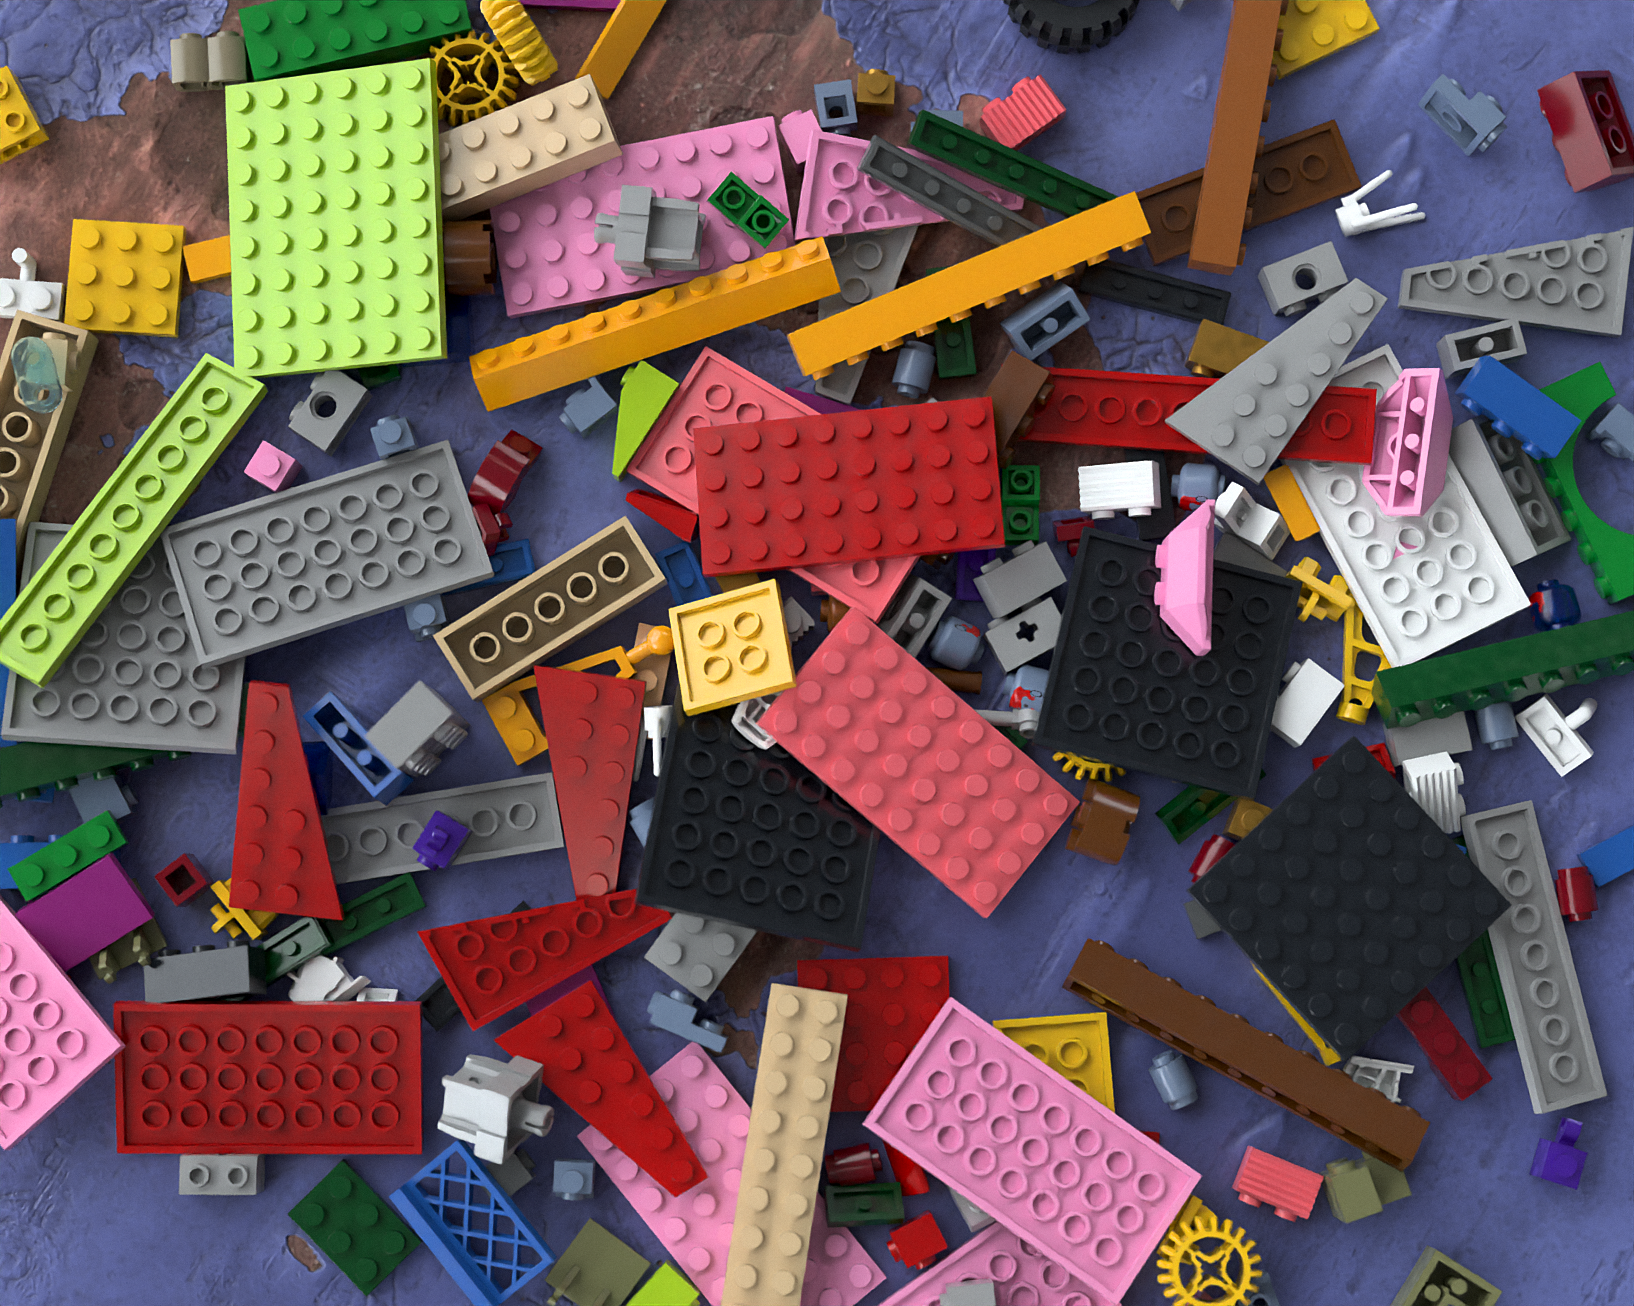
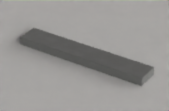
M877 135L872 137L856 169L995 247L1002 246L1043 229Z

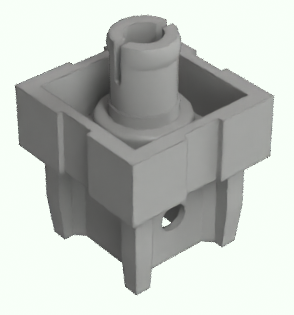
M622 185L619 216L598 213L595 224H598L599 227H594V239L596 243L615 244L613 260L618 266H621V270L625 275L655 278L656 269L700 271V251L706 215L699 213V203L656 197L652 187Z
M469 1054L466 1057L463 1068L454 1076L446 1075L443 1078L442 1085L446 1086L443 1115L441 1120L438 1121V1129L456 1138L474 1143L475 1156L503 1164L515 1152V1148L521 1142L524 1143L533 1133L544 1137L551 1129L554 1120L552 1117L554 1109L547 1105L538 1104L544 1064L517 1055L507 1064L489 1057Z

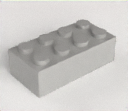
M419 681L364 737L396 769L418 778L421 774L428 776L438 767L442 761L438 756L447 747L453 750L468 736L465 729L470 724L438 692Z
M676 913L644 958L704 1002H707L755 936L757 930Z

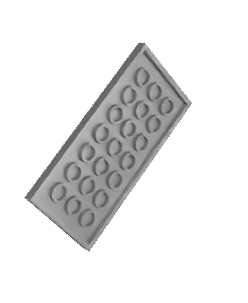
M448 439L166 527L160 534L202 669L395 609L437 593L442 594L494 577V572Z

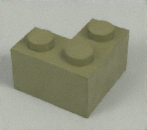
M1361 1151L1362 1158L1348 1161L1347 1157L1330 1161L1326 1163L1327 1170L1321 1171L1318 1174L1324 1176L1322 1186L1333 1217L1349 1223L1383 1211L1381 1205L1412 1195L1404 1171L1400 1172Z
M1427 1245L1390 1306H1448L1449 1304L1451 1306H1494L1502 1291L1437 1249Z

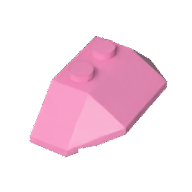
M1440 368L1404 369L1398 377L1399 380L1387 390L1376 404L1372 464L1370 466L1364 465L1362 483L1387 516L1423 517L1444 490L1453 414L1443 370Z
M1209 499L1177 526L1164 539L1162 545L1157 546L1155 557L1156 567L1161 568V582H1156L1155 605H1160V617L1196 656H1204L1211 650L1215 500Z

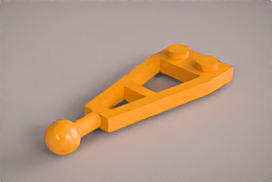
M664 625L656 626L649 631L645 642L629 651H626L624 646H618L556 668L583 672L584 670L616 660L621 669L616 677L631 679L638 673L634 666L635 664L652 654L667 655L674 650L672 629ZM535 675L514 681L482 700L517 766L549 750L546 734L523 694V691L537 687Z

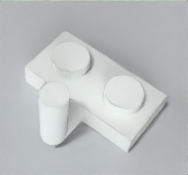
M15 249L12 253V258L21 266L20 280L0 278V318L14 319L18 309L62 322L66 286L62 283L35 281L36 260L24 249Z
M1546 693L1515 716L1516 721L1561 777L1590 758L1594 753L1576 730L1588 721L1597 709V702L1593 698H1586L1576 711L1565 717Z

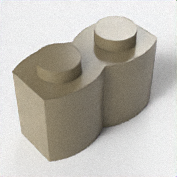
M221 31L217 33V37L202 38V35L198 33H183L179 39L170 40L172 84L176 91L225 90V86L250 83L249 55L245 38L239 36V33Z

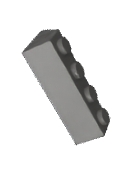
M1481 415L1452 429L1449 456L1510 567H1513L1572 539L1545 487L1536 464L1531 456L1521 449L1524 443L1514 436L1506 438L1491 428L1493 421Z

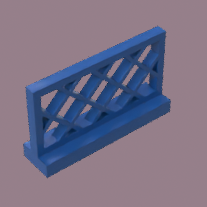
M458 1139L389 1196L474 1306H499L558 1258L481 1160L474 1155L473 1150L465 1140ZM456 1151L467 1163L466 1175L449 1172L450 1156ZM441 1164V1171L434 1170ZM426 1176L441 1179L440 1197L429 1195L419 1182ZM449 1180L466 1183L465 1201L448 1198ZM474 1184L485 1186L491 1193L490 1205L473 1202ZM447 1206L465 1209L464 1227L452 1225L447 1218ZM473 1210L490 1213L489 1231L472 1228ZM498 1215L511 1218L515 1223L514 1235L497 1232ZM471 1236L489 1239L488 1257L475 1254L471 1248ZM496 1241L514 1243L513 1261L496 1258ZM522 1245L534 1247L543 1260L537 1265L521 1263ZM495 1267L513 1269L512 1285L506 1290L495 1279ZM520 1271L527 1272L520 1277Z

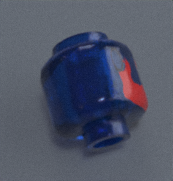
M1557 579L1539 583L1536 586L1537 591L1528 597L1531 603L1528 608L1535 630L1539 632L1575 625L1582 618L1575 589L1567 584H1559Z

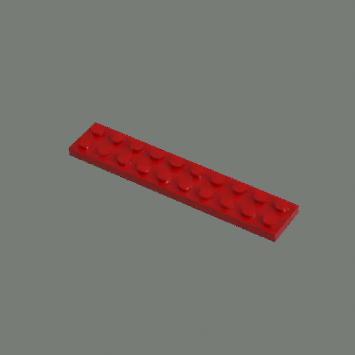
M1042 367L1055 378L1053 382L1055 390L1049 401L1045 405L1040 404L1035 411L1033 417L1036 420L1026 437L1020 436L1018 439L1021 442L1210 454L1167 425L1165 420L1220 380V378ZM1327 386L1277 459L1370 466L1372 464L1377 389Z

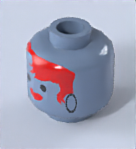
M1187 463L1183 465L1180 475L1173 474L1171 497H1178V505L1184 511H1195L1208 499L1215 500L1216 504L1218 497L1226 492V475H1221L1220 469L1215 465Z
M948 616L943 621L938 620L926 642V646L930 648V656L933 660L957 671L964 670L970 663L976 665L985 647L984 644L980 643V629L955 616Z
M1024 664L1019 667L1016 674L1009 672L1002 694L1009 695L1008 705L1010 709H1032L1039 712L1048 676L1047 670Z

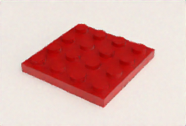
M948 956L797 960L798 987L848 995L830 1112L872 1111L914 1050L913 1047L920 1041L948 998H950Z

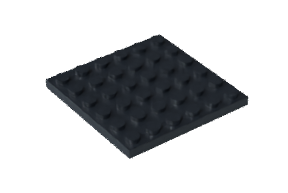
M1084 526L1076 551L1031 745L1253 801L1257 793L1302 581L1213 559L1211 650L1204 656H1196L1160 617V605H1155L1156 582H1161V568H1157L1155 564L1158 545Z
M678 683L674 693L634 904L858 952L862 946L881 830L779 743L776 742L768 749H762L745 738L732 723V718L740 702L688 716L684 711L680 683Z
M1355 736L1350 737L1186 890L1337 1056L1345 1062L1512 906Z

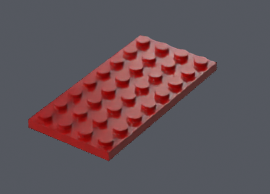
M992 396L693 428L702 570L705 578L1006 547Z
M116 1001L113 1004L114 1033L125 1045L114 1056L117 1154H422L424 1151L422 1001H180L167 1003Z

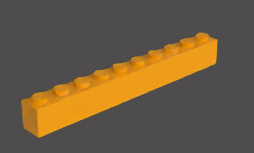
M1133 191L791 332L786 336L802 375L812 374L813 379L817 380L835 372L832 365L846 360L848 366L869 358L867 351L881 345L884 352L903 344L901 336L915 331L917 337L937 330L936 322L949 317L951 323L973 315L970 308L983 302L986 309L1007 301L1005 293L1018 288L1021 295L1041 287L1039 282L1041 278L1052 274L1054 280H1058L1075 273L1073 265L1087 260L1088 265L1091 266L1110 258L1107 251L1121 246L1122 251L1125 252L1144 244L1142 237L1150 234L1151 231L1137 195Z
M823 236L812 240H805L792 247L777 252H769L751 261L734 264L727 269L707 276H699L692 281L671 288L661 289L654 294L626 301L619 306L588 314L578 320L563 325H555L537 334L520 337L513 342L493 349H485L478 354L469 356L473 380L487 411L490 412L841 292Z

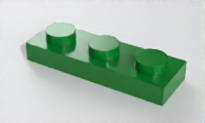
M106 810L8 868V871L26 902H31L107 854L114 853L126 846L129 842L112 812Z

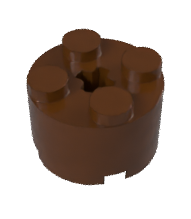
M492 220L446 221L445 226H442L445 292H448L449 296L496 294V290L492 285L497 283L496 243L490 242V232H495Z
M1088 778L1082 795V799L1086 800V802L1084 801L1082 805L1078 804L1074 810L1070 825L1076 827V829H1071L1065 849L1115 866L1119 863L1130 837L1128 833L1131 823H1135L1140 796L1110 784Z

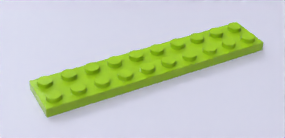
M205 353L0 620V663L44 689L269 392L265 384L252 377H243L234 373V367Z

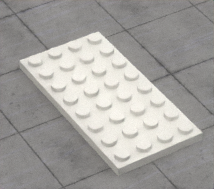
M1389 344L1342 366L1328 386L1377 389V404L1387 390L1399 380L1398 377L1403 370ZM1449 454L1444 490L1423 517L1385 515L1362 483L1364 465L1280 459L1282 465L1286 464L1289 466L1320 527L1319 533L1392 668L1419 662L1531 605ZM1400 542L1417 546V548L1406 549ZM1397 547V549L1404 554L1393 559L1395 549Z

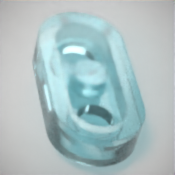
M24 337L15 343L11 351V361L22 401L28 408L37 413L52 412L60 405L63 397L53 353L50 347L41 339ZM34 352H38L40 356L39 361L35 364H29V356ZM47 388L49 390L48 398L39 401L38 393L40 390Z

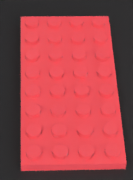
M705 346L626 471L654 490L699 515L693 428L821 414ZM920 556L787 570L849 608L856 607L868 619L878 624Z
M856 607L849 609L795 675L797 687L783 690L755 723L981 917L986 919L1080 803L1077 798Z

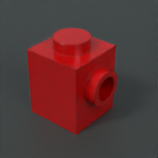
M929 1209L890 1229L889 1233L892 1240L886 1242L896 1263L903 1260L907 1269L915 1265L917 1270L937 1260L935 1254L948 1248Z

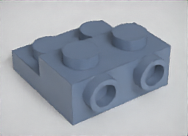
M1442 74L1431 85L1417 105L1468 157L1477 148L1483 153L1507 128L1503 123L1506 116L1502 113L1501 105L1496 99L1489 95L1485 96L1481 91L1469 100L1465 96L1464 88L1456 80H1449Z
M676 989L672 990L671 995L658 990L655 991L647 1009V1013L653 1015L650 1021L651 1024L721 1053L729 1037L722 1033L724 1026L705 1018L701 1020L700 1024L694 1022L700 1007L693 1005L695 997Z

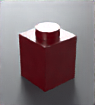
M188 853L182 854L154 876L176 907H187L215 884L195 855Z

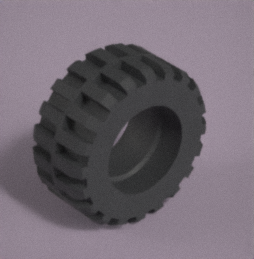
M1003 0L1004 4L1009 6L1007 14L1012 23L1019 22L1021 24L1019 31L1027 39L1034 35L1038 38L1036 45L1047 49L1048 44L1058 46L1057 53L1068 54L1069 48H1077L1078 54L1089 52L1091 45L1096 44L1098 48L1109 44L1112 36L1118 37L1125 30L1127 22L1132 20L1140 1L1098 0L1090 5L1070 7L1054 0Z

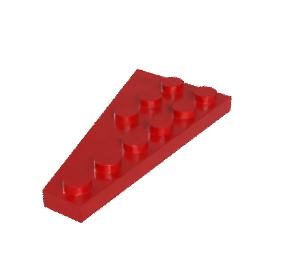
M533 665L576 900L615 893L618 888L647 681Z
M251 680L248 690L228 907L343 920L345 915L342 904H340L336 887L337 881L329 858L328 843L319 804L309 773L310 766L307 754H305L301 739V728L291 685Z
M636 889L421 930L417 931L469 1026L472 1031H475L671 920L672 916L669 911L634 904Z
M592 980L494 1039L513 1058L517 1055L544 1064L542 1083L675 1198L709 1178L708 1173Z

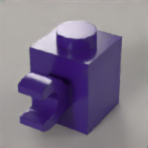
M436 810L412 847L413 850L420 854L416 860L435 872L439 866L449 870L473 831L443 812Z
M1561 1117L1555 1142L1542 1138L1539 1139L1529 1174L1577 1190L1588 1154L1573 1148L1580 1135L1582 1123Z

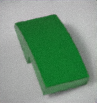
M730 172L707 200L711 206L764 249L789 221L784 214L762 195L759 196L733 172Z
M1009 465L1006 469L1002 468L1001 481L1005 545H1021L1029 540H1032L1033 544L1037 545L1039 543L1040 465Z

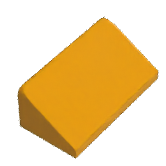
M1285 464L1268 472L1263 479L1296 542L1306 540L1318 533L1320 527L1289 466Z

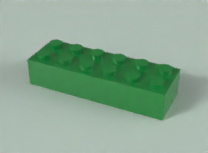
M275 0L238 9L255 82L375 66L429 53L430 46H436L441 50L443 48L441 43L443 38H447L450 43L455 41L454 36L456 34L461 35L463 39L467 38V34L470 31L473 32L466 0Z

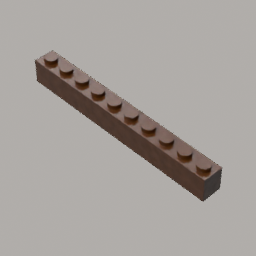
M1088 938L1062 985L1063 989L1400 1172L1412 1163L1430 1125V1122L1421 1118V1114L1415 1109L1408 1106H1399L1391 1102L1380 1090L1372 1087L1366 1088L1356 1083L1345 1071L1330 1069L1319 1063L1313 1054L1304 1050L1297 1051L1284 1044L1283 1039L1271 1032H1262L1251 1026L1250 1022L1243 1016L1235 1013L1229 1014L1219 1009L1208 997L1203 995L1195 996L1182 989V985L1170 977H1160L1149 971L1143 962L1121 956L1106 942L1094 941Z

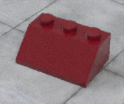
M1610 70L1573 71L1537 89L1540 97V110L1544 117L1548 119L1553 133V145L1562 157L1565 166V178L1568 184L1573 187L1574 193L1594 191L1634 177V135Z

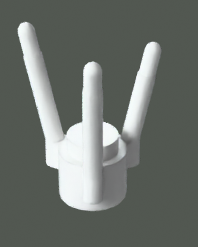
M1391 170L1385 171L1354 194L1342 198L1343 207L1335 209L1345 237L1355 236L1369 230L1422 220L1425 218V213L1402 215L1417 210L1418 205L1416 203L1370 215L1365 202L1358 205V200L1392 176L1393 172Z
M671 705L643 707L644 715L641 719L633 781L635 782L639 780L647 732L648 737L653 738L654 775L659 776L662 761L661 738L667 735L672 710Z

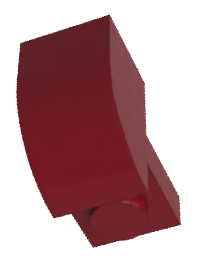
M511 429L501 442L498 440L481 464L468 493L469 502L474 506L488 503L493 516L503 513L515 499L523 477L540 458L543 447Z

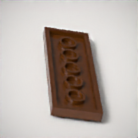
M1335 119L1264 145L1261 158H1255L1253 171L1259 172L1255 194L1249 193L1247 207L1253 209L1249 229H1243L1242 234L1356 192L1362 187ZM1204 168L1136 192L1151 231L1150 234L1142 238L1153 266L1190 253Z

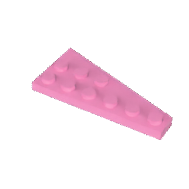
M812 130L810 133L794 242L811 240L821 236L826 238L945 222L948 220L856 170L870 141L818 130ZM898 147L1013 212H1019L1023 209L1024 198L916 150Z

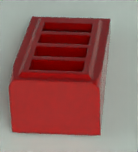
M640 488L627 493L625 500L685 542L692 543L697 539L700 531L698 513L689 511L669 498Z

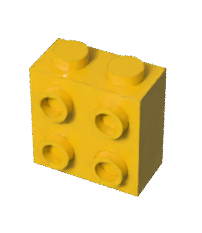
M8 66L0 67V164L49 140L18 77Z

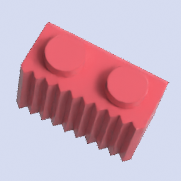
M1041 74L1032 80L1029 76L1025 77L1011 89L1013 92L1011 96H1008L1003 101L999 97L995 98L982 109L984 114L980 118L979 125L989 139L1018 151L1065 117L1067 109Z
M1248 1145L1232 1188L1241 1192L1239 1200L1260 1208L1262 1201L1276 1207L1275 1215L1295 1222L1297 1216L1305 1219L1309 1218L1324 1176Z

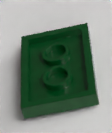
M345 1159L341 1160L288 1213V1216L365 1296H368L423 1241Z

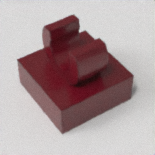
M488 503L475 505L472 511L488 556H493L498 542H504L509 539L510 536L506 528L513 526L508 513L503 512L493 516Z
M1089 516L1052 521L1053 533L1058 542L1066 540L1068 554L1071 557H1075L1082 528L1084 526L1094 528V521Z

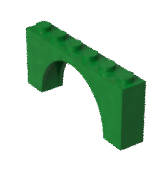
M1597 362L1539 389V391L1580 419L1581 422L1556 458L1545 459L1542 457L1540 460L1531 458L1536 465H1541L1547 477L1544 479L1545 487L1552 498H1557L1563 510L1561 512L1563 524L1569 532H1574L1580 544L1577 546L1578 554L1585 565H1590L1596 577L1594 579V586L1597 593L1602 599H1607L1610 605L1634 594V535L1611 527L1590 510L1580 495L1573 471L1574 446L1583 424L1596 408L1617 395L1601 362Z

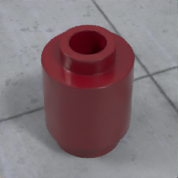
M1213 834L1209 841L1205 840L1188 870V873L1193 876L1191 883L1200 878L1235 844L1216 834Z
M1588 866L1557 870L1558 880H1555L1561 915H1568L1569 922L1592 919L1591 911H1598L1599 908L1593 875H1589Z
M869 1142L835 1149L833 1154L825 1155L826 1169L831 1186L837 1184L848 1186L877 1180L876 1172L883 1171L879 1149H871Z

